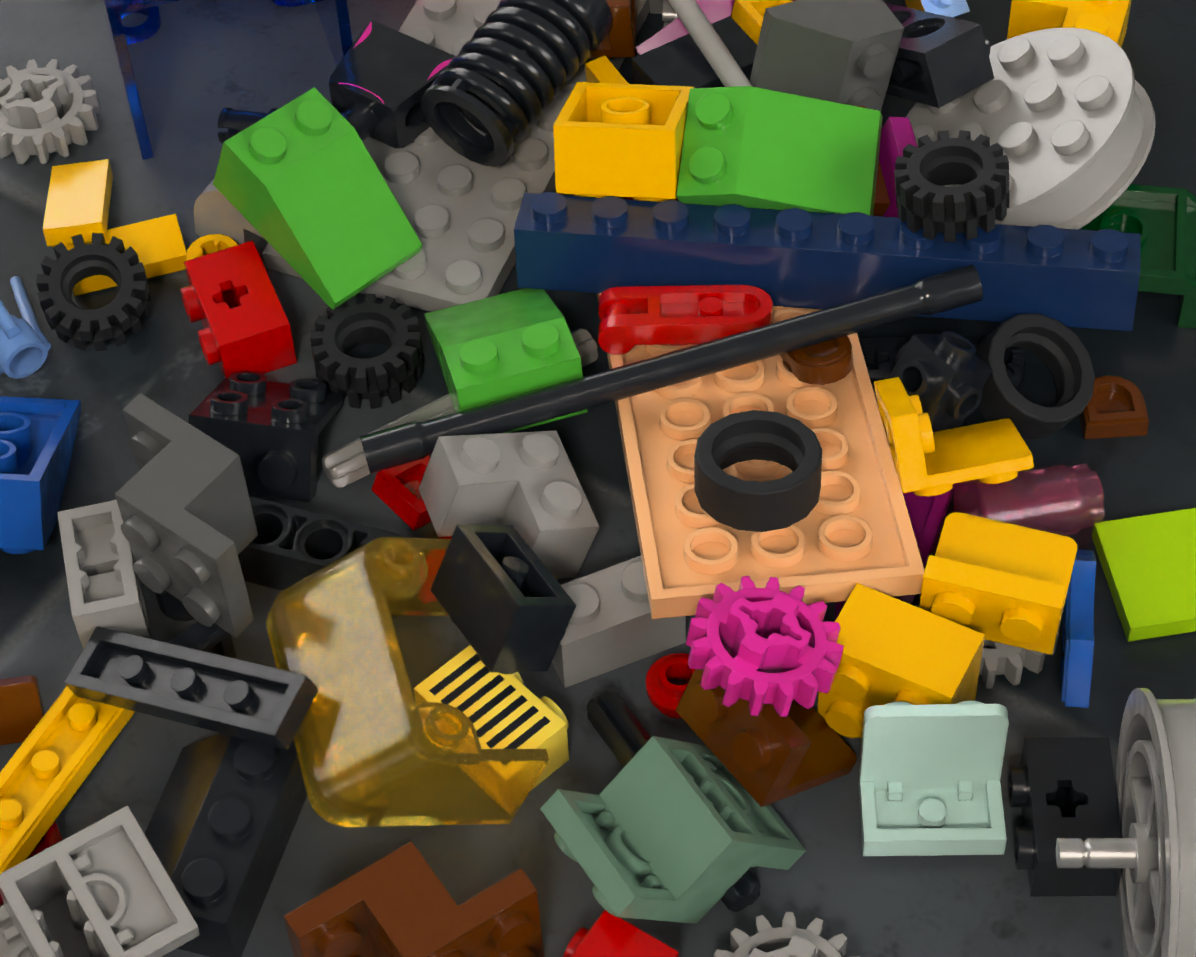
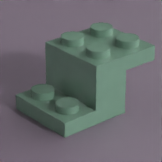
M652 736L599 795L557 789L540 808L556 831L554 833V840L558 847L569 858L578 862L593 882L592 893L595 899L606 911L619 918L697 924L750 867L759 866L789 870L806 852L805 848L770 804L760 807L707 746Z

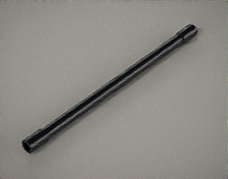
M967 265L921 278L908 286L425 422L413 421L360 436L371 474L424 459L433 452L439 436L504 433L918 315H933L983 300L982 284L974 265Z

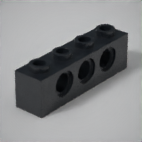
M885 3L904 27L886 94L940 108L994 79L989 58L990 44L985 33L982 31L980 23Z

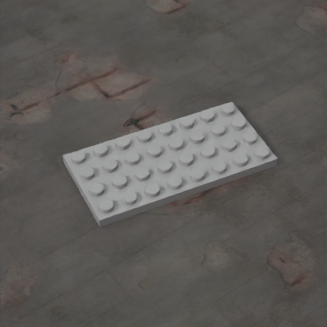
M417 0L400 27L399 32L457 56L464 44L471 40L478 27L484 24L489 14L496 10L501 0ZM638 0L636 36L649 14V0ZM625 57L608 59L619 70ZM597 58L587 59V61H586L585 63L590 62V61H592V60H594V59H597ZM585 63L579 66V70L571 80L566 81L563 91L559 95L554 96V101L546 111H542L538 122L534 126L529 127L525 138L520 142L514 143L512 154L502 165L492 167L470 161L449 147L431 127L403 148H393L369 136L363 141L423 246L418 254L359 293L376 294V298L380 299L389 296L395 298L396 303H404L407 306L430 312L499 295L516 263L514 227L524 193L541 194L554 192L556 188L553 124L576 83L587 82ZM465 118V120H466L476 131H478V132H479L480 134H482L483 136L486 135L485 133H483L482 131H480V130H478L476 127H474V126ZM268 243L263 251L266 269L302 278Z

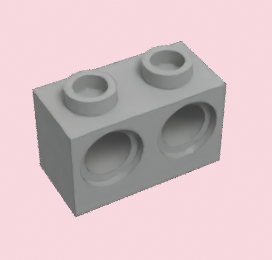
M117 500L57 512L72 618L83 649L96 627L151 639L143 584L133 570L135 559L130 543L121 531L123 520Z

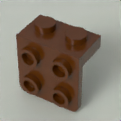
M695 669L675 711L760 807L847 775L852 771L857 762L856 754L828 726L826 721L813 707L806 709L795 700H792L788 716L780 717L773 704H763L759 715L753 716L750 714L749 701L739 698L730 707L723 705L725 689L721 686L704 690L700 686L704 669Z

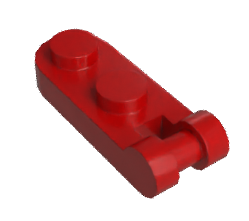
M750 285L613 287L603 291L599 297L598 314L601 322L598 327V343L603 351L613 355L625 354L631 351L634 345L670 344L682 346L702 344L773 324V302L770 295L764 290Z

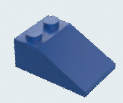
M0 396V548L2 551L10 554H26L34 550L45 549L58 521L57 512L61 508L81 414V400Z

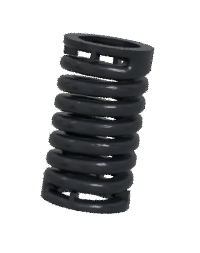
M501 0L496 10L492 11L484 24L478 27L471 40L464 44L459 54L453 57L447 68L439 74L433 84L424 92L421 98V109L426 121L449 147L470 161L492 167L504 164L514 150V143L520 142L525 138L529 127L534 126L538 122L542 111H546L554 101V96L559 95L563 91L566 81L571 80L575 76L579 66L583 65L591 55V50L596 49L612 29L613 17L605 0ZM465 118H466L474 127H476L478 130L482 131V132L485 133L486 135L483 136V135L480 134L478 131H476V130L465 120Z

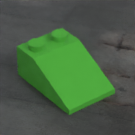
M752 86L690 89L676 196L680 202L686 204L716 206L737 204L746 208L776 210L798 208L807 212L836 214L859 212L873 216L883 119L881 111Z
M315 87L223 142L213 185L332 310L421 251L423 246L355 128Z
M523 288L424 313L425 323L456 413L583 377L581 358L565 317L544 289ZM585 409V410H582V411H578V412H575V413H571V414H568V415H564V416H561V417H557V418H554V419H550V420H547V421L539 422V423H536V424H532V425H529V426H525V427L518 428V429L511 430V431L504 432V433H510V432L522 430V429H525V428H529V427H533V426H537V425L549 423V422H552V421H556V420H560V419H564V418L576 416V415H579V414L587 413V412H588V409Z

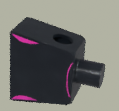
M370 20L330 76L329 89L332 106L355 128L362 142L369 136L393 148H403L431 127L422 112L421 98L455 56Z

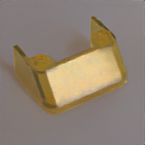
M381 537L374 539L282 590L277 595L268 613L266 627L276 668L307 675L319 689L294 736V742L309 802L314 811L331 824L341 827L510 824L549 762L546 749H481L476 729L471 720L462 711L444 703L415 701L391 615L448 616V613L430 589L451 539Z

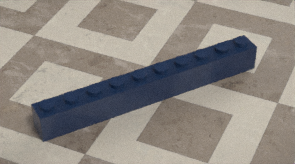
M555 192L541 194L524 193L514 227L518 288L603 293V291L613 287L750 285L760 288L769 294L773 306L826 309L908 286L921 278L972 264L976 268L982 284V301L933 315L918 316L1005 322L1018 314L1039 313L1060 321L1066 327L1132 331L1140 279L1141 234L1123 233L1113 229L1093 231L1063 229L1051 225L1032 227L995 224V229L988 233L978 227L977 238L967 240L964 232L956 233V242H945L944 233L938 232L935 239L931 240L924 238L923 228L913 233L907 228V221L901 222L900 218L869 216L859 212L836 214L807 212L798 208L776 210L746 208L737 204L716 206L686 204L676 200L656 202L625 200L615 196L601 198L565 196Z

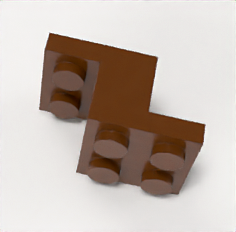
M412 841L283 916L294 957H544L537 889L521 868L462 904L457 905Z

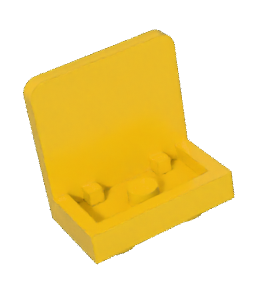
M960 512L951 513L945 518L935 556L929 555L922 580L919 608L985 634V640L1052 655L1076 558L1077 544L1072 538Z

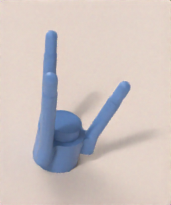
M13 276L10 279V284L22 319L10 315L0 300V375L4 372L8 377L18 379L33 374L44 364L51 344L40 329L21 278Z

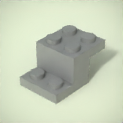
M128 805L0 874V894L4 905L0 906V957H162L199 936L198 925Z

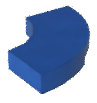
M1077 549L1062 613V652H1065V655L1061 657L1060 691L1061 702H1064V705L1068 707L1089 708L1094 652V593L1097 563L1093 550Z

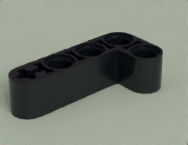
M249 496L258 536L238 554L244 581L381 617L403 615L411 610L418 601L414 552L412 545L405 537L394 532ZM167 591L161 594L155 593L159 608L165 616L175 621L195 620L186 610L182 601Z

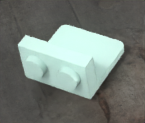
M898 701L885 705L871 706L864 711L858 779L863 856L1004 855L1007 837L1000 777L1009 726L1008 711L1005 706L1001 704H984L979 701L913 705Z

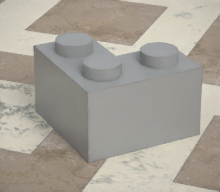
M556 430L439 436L418 488L438 537L452 536L457 524L513 525L555 579L577 577L600 527Z

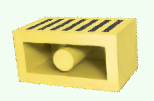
M471 645L414 687L419 725L508 809L569 760L567 737L569 724L560 707L546 696L539 699L523 684L519 672L513 674L490 672Z

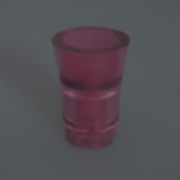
M1061 464L1035 470L1018 471V476L1007 482L986 484L976 479L956 483L954 488L955 512L1063 536L1077 534L1080 529L1093 527L1094 524L1102 522L1105 516L1103 508L1104 492L1101 481L1096 471H1091L1087 464L1071 467Z

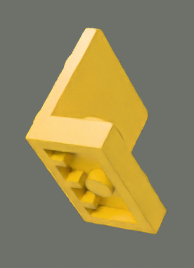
M899 377L874 381L877 405L903 493L914 492L918 496H935L950 491L955 483L976 479L986 484L1003 483L1016 478L1018 471L1034 467L1032 453L1011 419L1005 418L933 432L928 413H923L918 394L908 396Z

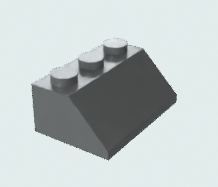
M796 0L766 8L750 83L753 87L852 106H865L868 109L881 111L904 27L883 0Z

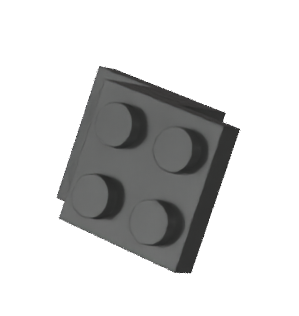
M140 393L122 410L130 435L128 445L136 457L140 471L115 493L123 520L121 531L129 541L135 559L133 570L140 581L153 592L161 594L167 591L182 601L186 610L199 623L207 627H211L215 623L237 638L254 621L238 554L258 536L240 456Z

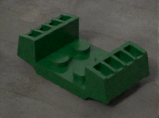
M1130 184L1113 204L1079 230L1099 231L1102 229H1113L1123 233L1141 234L1138 291L1178 295L1177 327L1196 328V197L1188 189Z

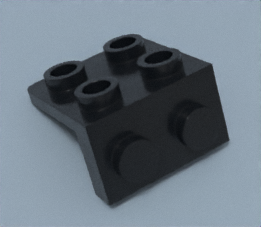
M236 372L225 378L189 414V424L240 456L248 494L310 502L315 496L317 489L318 435L342 407L343 393L332 392L326 388L324 382L315 379H298L290 383L267 381V377L258 372Z

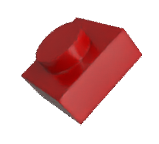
M429 455L424 459L377 472L371 489L413 531L431 522L418 489L431 458Z

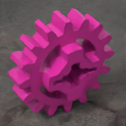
M749 576L741 577L737 592H734L723 583L716 585L713 600L706 598L699 600L695 618H691L686 639V645L691 647L688 659L689 668L704 669L700 686L704 690L714 689L718 686L725 689L722 704L727 707L736 703L739 698L749 701V711L753 716L759 715L763 704H773L780 717L788 716L792 700H795L806 709L813 707L817 692L828 694L844 647L836 643L841 629L839 623L823 622L827 605L823 601L811 605L805 604L802 601L805 588L800 585L792 589L789 594L779 591L780 584L776 577L769 578L766 588H756Z

